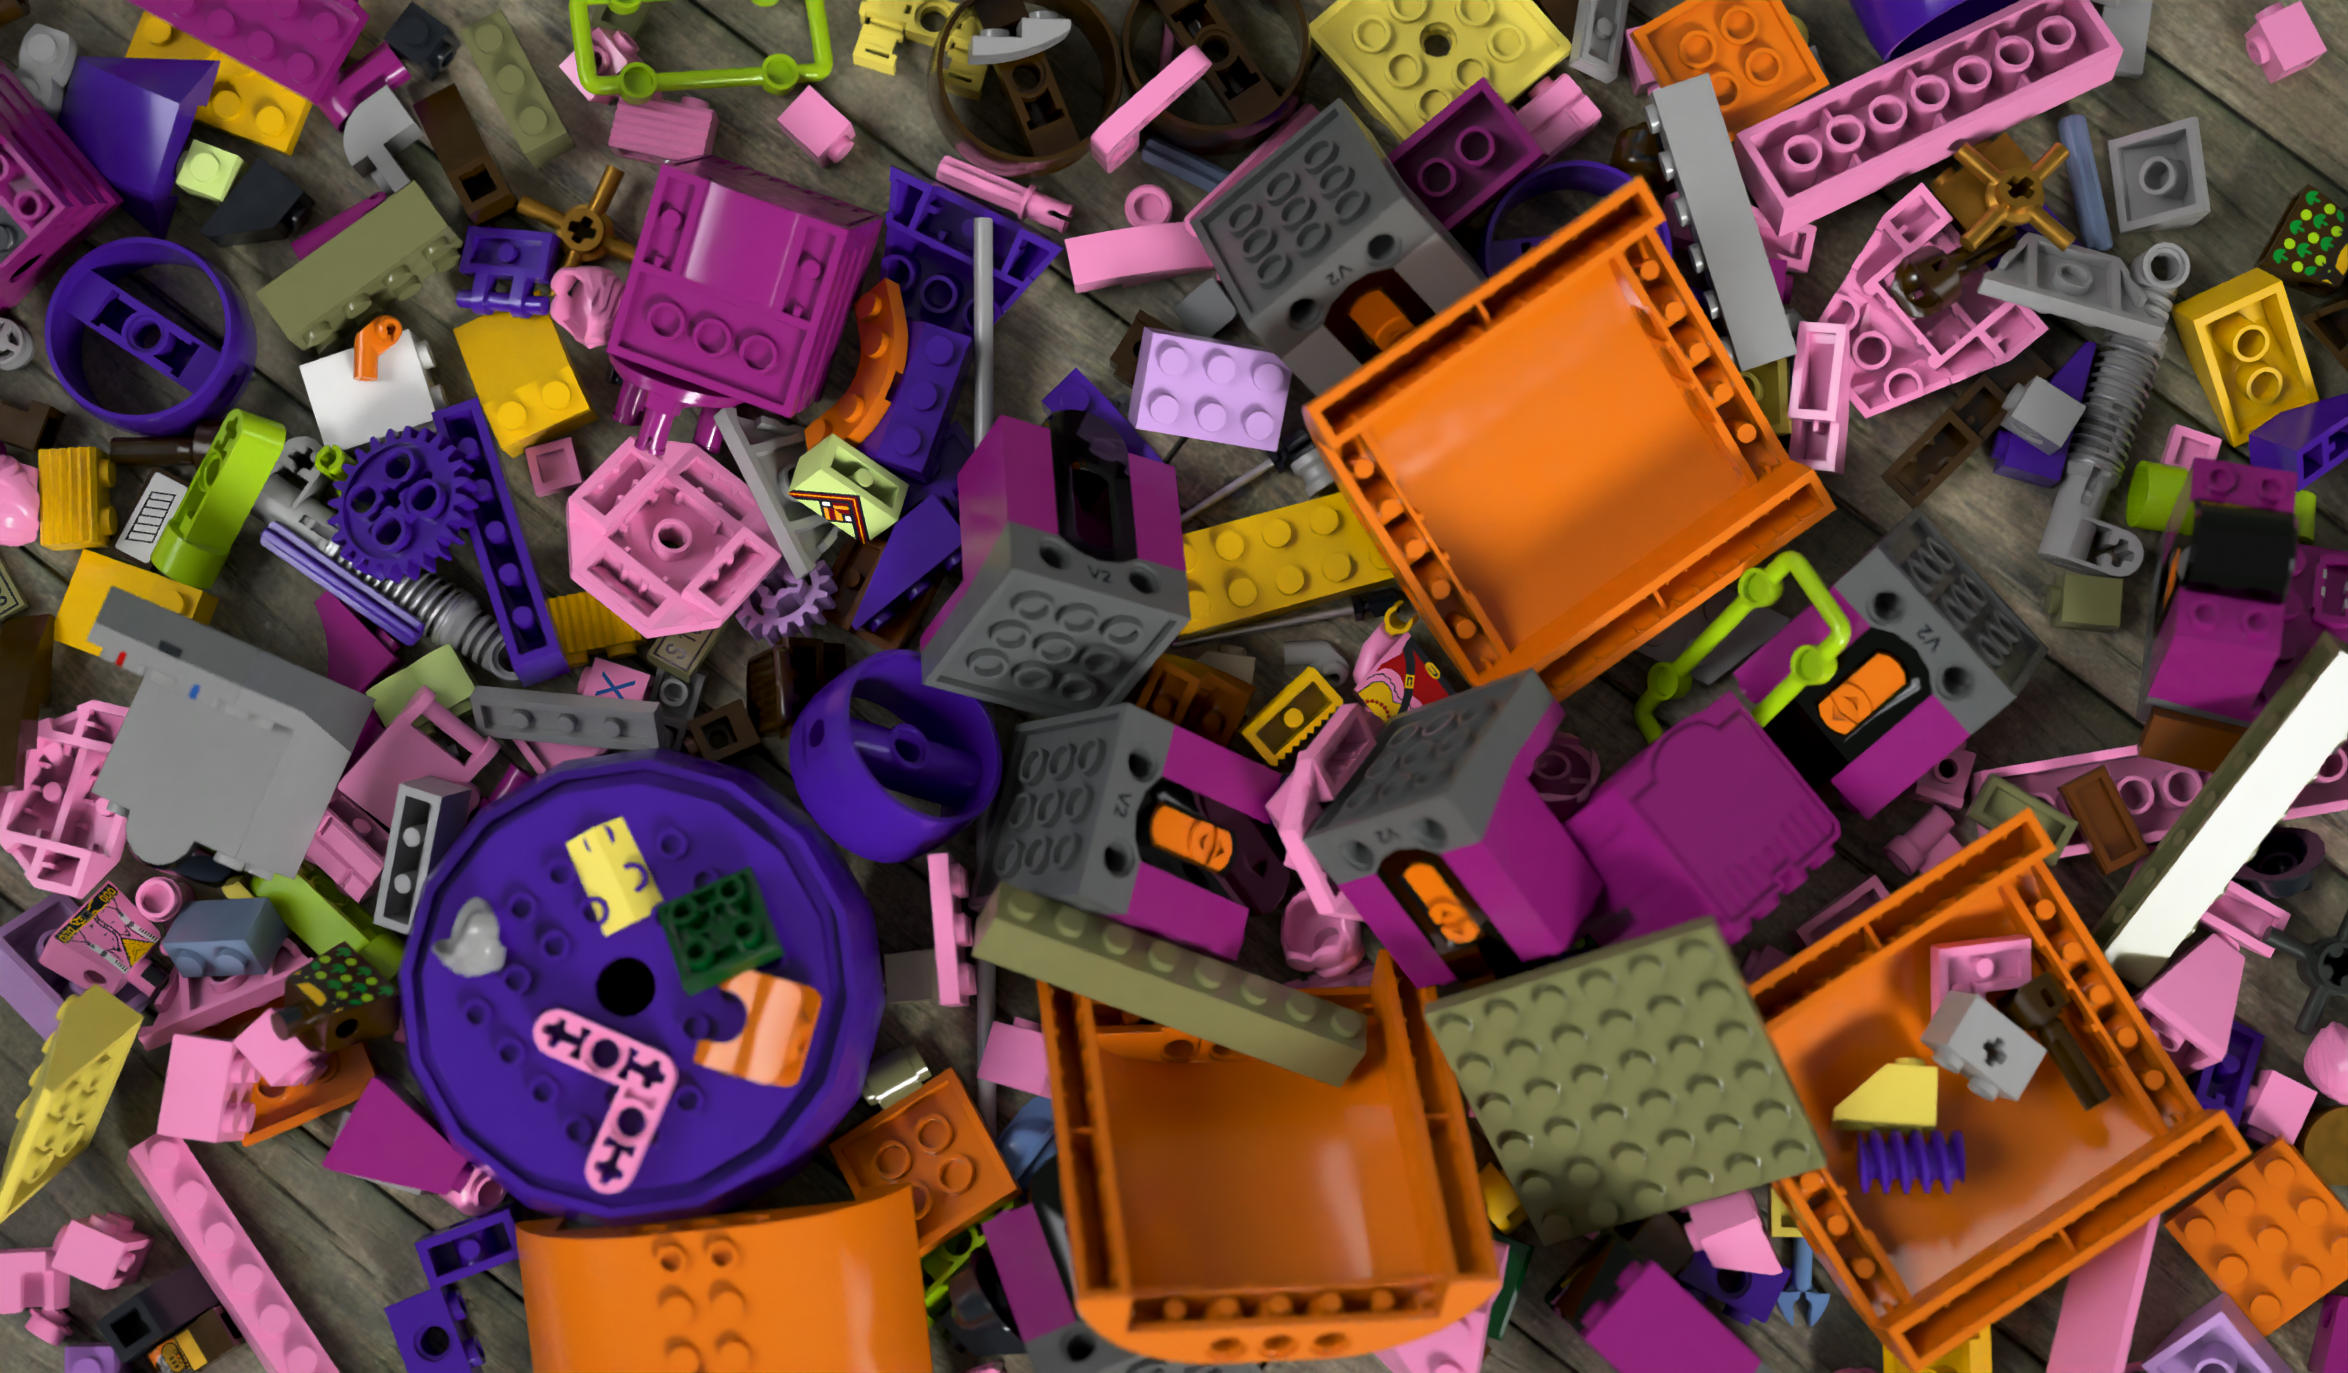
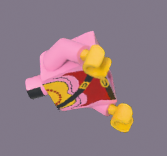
M1402 600L1397 601L1387 610L1384 621L1380 623L1364 642L1353 671L1354 682L1357 685L1353 690V695L1365 707L1364 710L1382 718L1384 724L1391 716L1457 694L1409 632H1407L1417 623L1419 619L1418 613L1408 622H1403L1398 618L1397 609L1404 603Z

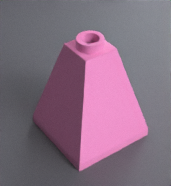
M2220 932L2213 933L2197 941L2167 964L2163 972L2154 976L2143 989L2137 987L2129 994L2182 1077L2222 1061L2227 1053L2246 957L2238 952L2240 947L2234 939Z

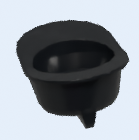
M2272 827L2260 842L2255 856L2250 861L2243 863L2233 877L2246 879L2256 893L2266 898H2287L2301 891L2311 890L2314 883L2313 870L2321 864L2325 856V843L2318 834L2307 829Z
M974 1248L970 1252L969 1262L954 1274L949 1281L954 1322L962 1329L975 1332H987L1004 1327L1013 1338L1020 1342L1023 1341L993 1256L983 1248Z

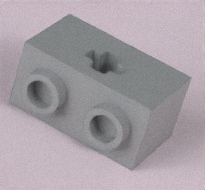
M1952 990L1948 991L1919 1039L1935 1052L1932 1059L1937 1064L1951 1072H1960L1970 1080L1967 1084L1968 1088L1989 1101H1994L1996 1097L2018 1101L2047 1052L2044 1047L1978 994Z

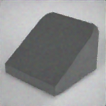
M1213 276L1205 280L1173 308L1191 335L1209 338L1217 337L1238 322L1240 318L1238 310Z

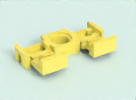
M948 0L862 1L859 8V16L863 26L852 54L854 64L894 76L897 55L893 54L897 42L903 43V30L905 31V39L933 47L940 31L929 32L921 26V19L930 12H939L948 18L959 4ZM971 16L957 27L946 42L945 51H948L947 57L952 58L948 70L943 69V79L946 92L980 101L982 95L981 88L990 64L968 65V44L972 36H980L976 21ZM868 18H870V23L866 24Z

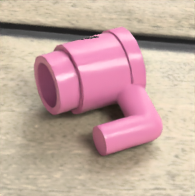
M160 876L148 879L138 888L135 896L139 912L150 921L164 924L166 934L185 902L196 901L193 888L185 880L177 877ZM160 943L161 953L165 956L170 957L164 949V947L162 946V944Z

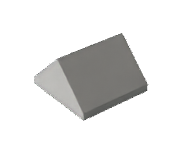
M2189 117L2108 141L2120 234L2191 228L2211 212L2198 117Z

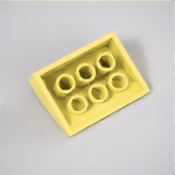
M96 983L79 997L75 994L69 996L58 1009L55 1016L59 1021L57 1029L49 1036L42 1048V1052L46 1054L44 1061L32 1074L28 1083L32 1087L30 1095L23 1101L15 1114L19 1122L11 1139L0 1179V1224L89 1147L144 1016Z

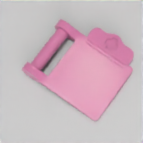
M423 685L416 691L396 718L338 782V789L389 829H391L399 783L426 776L437 777L472 789L466 826L470 812L477 807L481 797L479 788L470 781L495 756L501 747L490 736L484 739L434 699L437 694L426 685ZM422 714L472 754L465 764L415 726L413 722L417 717Z

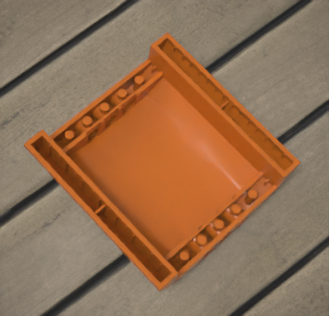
M1636 176L1303 407V416L1309 434L1341 494L1417 613L1472 688L1532 667L1559 704L1739 578L1746 570L1759 564L1837 509L1814 469L1789 458L1654 228L1667 219L1641 176Z
M2030 807L2018 812L1747 986L1827 1154V1167L1770 1182V1185L1818 1260L1851 1306L1886 1348L1912 1373H1918L2252 1153L2224 1109H2202L2042 859L2057 849ZM2023 934L2031 938V980L2045 971L2053 973L2058 978L2071 998V1002L2061 1008L2063 1012L2058 1017L2063 1020L2111 1096L2101 1104L2085 1111L2048 1052L2044 1055L2018 1101L1996 1097L1994 1101L1986 1100L1968 1088L1967 1084L1970 1080L1960 1072H1951L1937 1064L1932 1059L1935 1052L1919 1040L1931 1021L1930 944ZM2012 989L1986 992V1001L1998 1010L1996 1000ZM2035 1029L2031 1032L2024 1030L2026 1034L2043 1047L2036 1035ZM1898 1058H1917L1926 1062L1925 1066L1938 1067L1935 1129L1942 1132L1946 1144L1953 1130H1960L1964 1141V1183L1962 1185L1960 1180H1955L1951 1194L1944 1193L1940 1180H1934L1930 1194H1924L1919 1179H1914L1909 1194H1904L1899 1179L1893 1180L1889 1194H1883L1878 1179H1873L1868 1194L1863 1193L1857 1171L1858 1132L1830 1129V1118L1834 1108L1885 1064H1895V1060ZM1860 1132L1863 1142L1866 1143L1869 1132ZM1881 1133L1884 1144H1886L1889 1134ZM1902 1135L1903 1140L1906 1144L1909 1136ZM1923 1137L1925 1144H1927L1929 1137Z
M1379 949L1370 986L1293 988L1368 1016L1366 1054L1340 1088L1036 979L1076 1303L1084 1320L1106 1339L1141 1355L1168 1361L1198 1364L1349 1357L1386 1350L1438 1332L1467 1316L1486 1302L1500 1288L1502 1280L1456 1074L1449 1066L1423 1016L1425 1004L1439 1000L1436 985L1417 989L1387 949Z
M912 1182L862 1187L856 1201L711 1215L621 1227L603 1226L568 1230L567 1219L562 1217L521 1221L515 1224L533 1373H934Z

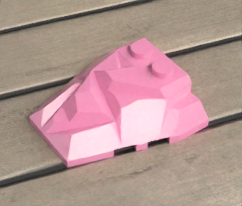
M1920 183L1883 215L1861 254L1858 255L1845 280L1818 320L1820 323L1849 325V401L1864 419L1922 397L1945 386L1965 380L1993 367L2010 362L2049 329L2031 308L1977 293V288L1984 274L1988 270L1991 271L1987 265L1962 278V293L1959 300L1935 315L1912 318L1899 307L1892 295L1891 287L1903 258L1923 246H1935L1946 254L1962 246L1959 241L1961 235L1951 225L1952 216L1923 183ZM1921 290L1914 293L1916 300L1924 295Z

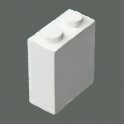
M409 329L402 331L399 340L378 357L377 381L366 382L353 379L354 347L299 366L324 446L329 445L332 449V444H336L352 459L357 458L354 451L357 448L366 453L371 451L370 438L372 436L386 443L387 430L390 428L401 435L405 426H411L418 432L423 427L428 428L432 432L437 431L431 413L449 407V402L442 385H434L429 370L436 367L429 343L426 339L420 341Z

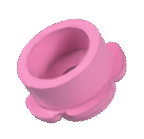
M44 1306L41 1310L38 1308H31L29 1310L32 1316L24 1327L40 1339L59 1347L66 1335L72 1336L73 1330L67 1326L71 1317L62 1310H44Z

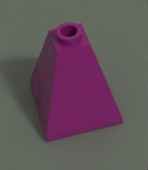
M386 1071L372 1077L321 1166L331 1171L448 1195L452 1190L461 1194L475 1170V1167L468 1164L469 1161L453 1149L436 1119L395 1076Z

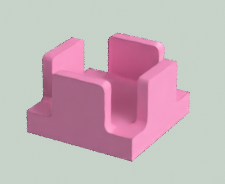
M52 1247L0 1249V1314L20 1313L24 1308L44 1306V1310H58L69 1307L70 1275L51 1267L56 1255L52 1251Z

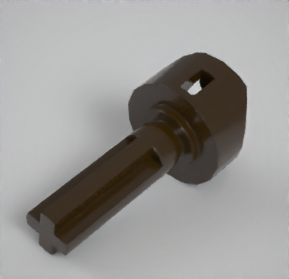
M2000 225L1974 252H1970L1963 246H1960L1946 254L1935 246H1923L1902 259L1891 287L1892 295L1897 304L1912 318L1935 315L1953 305L1961 296L1962 278L2005 255L2010 249H2015L2018 243L2014 237L2017 234L2016 229ZM1921 290L1924 295L1916 300L1914 293Z
M225 418L202 419L196 427L194 436L113 437L110 441L112 448L109 453L110 461L116 462V465H195V469L198 471Z
M2045 971L2020 988L2012 989L1996 1000L1998 1011L2021 1030L2031 1032L2035 1029L2039 1041L2047 1050L2085 1111L2101 1104L2111 1096L2063 1020L2058 1017L2063 1012L2061 1008L2071 1002V998L2053 973Z

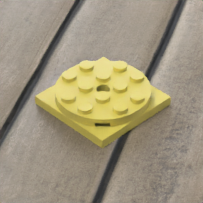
M1337 0L1309 24L1312 44L1351 86L1363 107L1375 119L1387 126L1401 143L1483 76L1494 85L1509 106H1511L1516 99L1571 53L1572 47L1567 38L1532 0ZM1431 35H1441L1450 43V51L1447 56L1435 57L1430 54L1427 55L1424 41Z

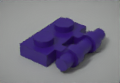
M468 226L459 272L467 277L475 278L472 290L460 289L457 292V306L472 309L475 314L492 315L494 311L510 312L512 317L529 319L533 314L547 315L550 309L548 297L535 296L533 291L535 283L551 284L561 238L550 232ZM497 280L512 281L510 293L496 292Z

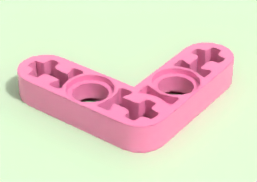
M1197 45L1189 47L1092 134L1090 138L1091 155L1108 174L1122 165L1139 147V131L1183 94L1210 68L1212 62Z
M565 1010L548 1011L540 1016L533 1032L535 1043L539 1049L549 1056L620 1086L587 1160L585 1169L588 1182L598 1192L606 1194L620 1192L627 1188L636 1176L678 1078L677 1065L673 1058L665 1052L573 1012ZM563 1018L567 1021L565 1030L578 1037H584L585 1027L592 1030V1033L582 1045L580 1059L573 1056V1053L579 1048L575 1044L560 1041L556 1047L551 1045L553 1036L546 1032L549 1024L558 1025ZM605 1038L615 1041L620 1049L618 1062L607 1069L596 1065L592 1057L595 1044ZM632 1048L639 1051V1054L633 1061L642 1065H653L656 1059L662 1062L660 1071L666 1075L664 1083L656 1082L651 1088L645 1086L647 1077L634 1070L628 1071V1079L620 1077V1074L630 1062ZM631 1106L639 1108L646 1117L645 1129L636 1137L626 1136L618 1126L619 1115L624 1109ZM611 1136L620 1144L636 1146L633 1156L628 1151H623L619 1158L617 1167L624 1171L623 1177L613 1178L608 1184L603 1182L604 1172L598 1169L599 1162L610 1161L617 1149L616 1146L607 1145L609 1137Z

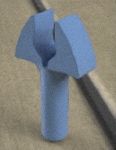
M1793 1237L1792 1283L1781 1292L1776 1305L1785 1321L1793 1326V1305L1800 1298L1802 1292L1803 1298H1805L1809 1305L1807 1325L1812 1327L1826 1309L1830 1294L1818 1292L1812 1285L1813 1251L1804 1237Z

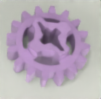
M782 553L779 564L736 609L738 613L735 617L744 630H748L757 642L764 637L770 646H775V642L779 641L780 637H796V634L800 632L807 638L811 637L812 630L810 626L814 622L825 625L827 621L822 615V611L835 609L836 604L830 595L837 592L838 587L831 578L833 573L824 560L821 561L819 558L815 563L816 567L807 574V576L811 577V586L808 585L804 578L796 581ZM758 605L764 611L763 616L758 613Z

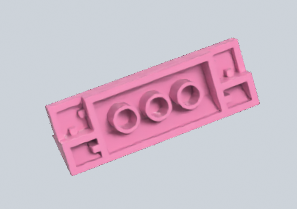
M2161 1213L2070 1272L2063 1294L2062 1308L2056 1332L2051 1344V1353L2046 1373H2124Z

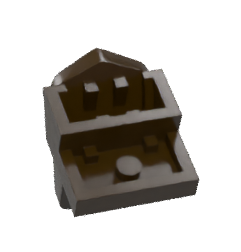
M787 636L775 642L774 647L756 654L748 660L745 699L748 715L759 738L780 736V739L790 740L794 723L805 706L818 691L846 670L845 644L825 643L823 639Z

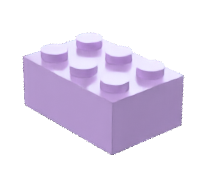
M1144 326L1127 422L1136 429L1277 452L1292 371L1266 347Z

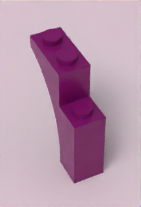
M328 590L314 602L326 635L328 679L366 695L365 692L393 675L405 663L396 653L401 645L390 633L381 627L374 631L363 619L364 615ZM372 707L342 776L386 729L374 707Z

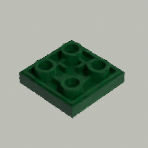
M751 866L656 907L683 988L689 997L785 954L757 875Z

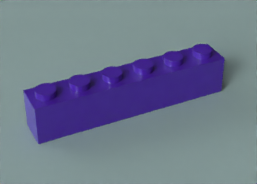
M478 397L432 412L437 433L452 441L454 446L465 452L466 456L463 460L475 469L468 478L477 483L479 488L468 494L467 497L479 505L474 510L466 511L465 517L474 523L473 527L468 528L514 671L524 688L571 672L491 425Z

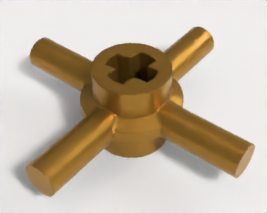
M1966 142L1955 153L1954 158L1987 186L1985 202L1988 210L1960 237L1961 245L1966 250L1974 252L2000 225L2014 227L2030 223L2058 249L2064 252L2074 242L2076 237L2042 208L2045 200L2042 183L2070 156L2068 149L2063 144L2057 142L2030 169L2015 167L1999 171Z
M607 164L589 205H577L565 213L525 194L520 199L517 206L518 213L557 230V236L561 238L560 247L566 253L558 270L563 267H578L583 262L597 261L606 254L632 265L637 246L615 237L613 222L606 214L625 174L623 171ZM590 226L596 232L593 240L584 238L582 243L579 244L581 239L576 235V231L579 227L587 229ZM550 286L547 294L551 297H555L556 293L551 289Z

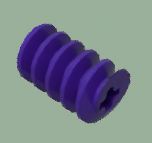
M1872 1129L1869 1132L1866 1143L1863 1142L1860 1132H1858L1857 1171L1862 1192L1868 1194L1873 1179H1878L1883 1194H1889L1893 1180L1899 1179L1904 1194H1909L1914 1179H1919L1924 1194H1930L1934 1180H1940L1944 1193L1951 1194L1955 1180H1960L1963 1185L1965 1178V1152L1962 1132L1960 1130H1953L1947 1144L1942 1132L1937 1129L1931 1131L1927 1144H1925L1921 1131L1918 1129H1913L1910 1132L1906 1144L1898 1129L1890 1131L1886 1144H1884L1878 1129Z

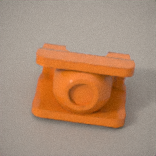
M748 970L717 984L721 989L731 991L743 1000L748 1012L747 1025L740 1036L727 1043L699 1040L693 1060L699 1065L766 1085L775 1084L781 1087H792L798 1083L822 1004L820 992L814 987L754 970Z

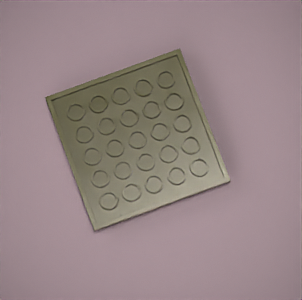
M1713 914L1425 1004L1423 1016L1449 1066L1455 1072L1461 1089L1543 1246L1650 1217L1656 1213L1661 1214L1827 1167V1154Z

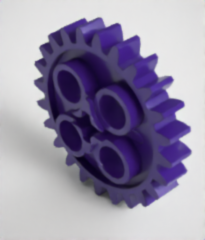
M405 426L402 435L391 428L388 429L386 443L372 436L370 438L371 451L368 453L358 448L354 450L359 462L356 466L350 464L342 465L343 470L349 476L346 481H334L333 486L342 492L341 497L328 501L329 506L339 511V514L331 517L327 522L339 530L331 539L332 542L343 547L340 556L352 562V567L366 575L368 574L379 581L388 578L395 583H400L403 575L414 581L418 580L420 566L432 573L436 572L435 558L438 556L450 561L452 557L448 546L451 542L457 545L465 543L458 534L460 527L470 528L474 525L472 521L465 517L466 511L474 510L479 505L467 497L468 494L477 490L479 485L468 478L475 469L463 460L466 456L465 452L454 446L452 441L440 433L437 435L425 427L418 432L411 426Z

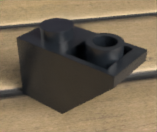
M191 1262L136 1293L95 1323L123 1364L142 1359L153 1348L186 1328L198 1317L221 1302L194 1262Z

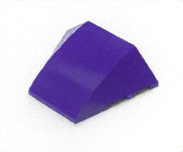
M77 56L57 125L124 200L120 207L156 238L165 240L179 197L171 193L176 178V166L181 154L184 152L198 105L207 106L221 61Z
M890 166L889 181H891L889 209L886 211L885 224L887 225L885 253L881 263L880 281L887 278L899 284L906 320L927 322L969 336L974 343V218L987 217L993 219V325L1065 247L1033 226L950 186L904 169Z

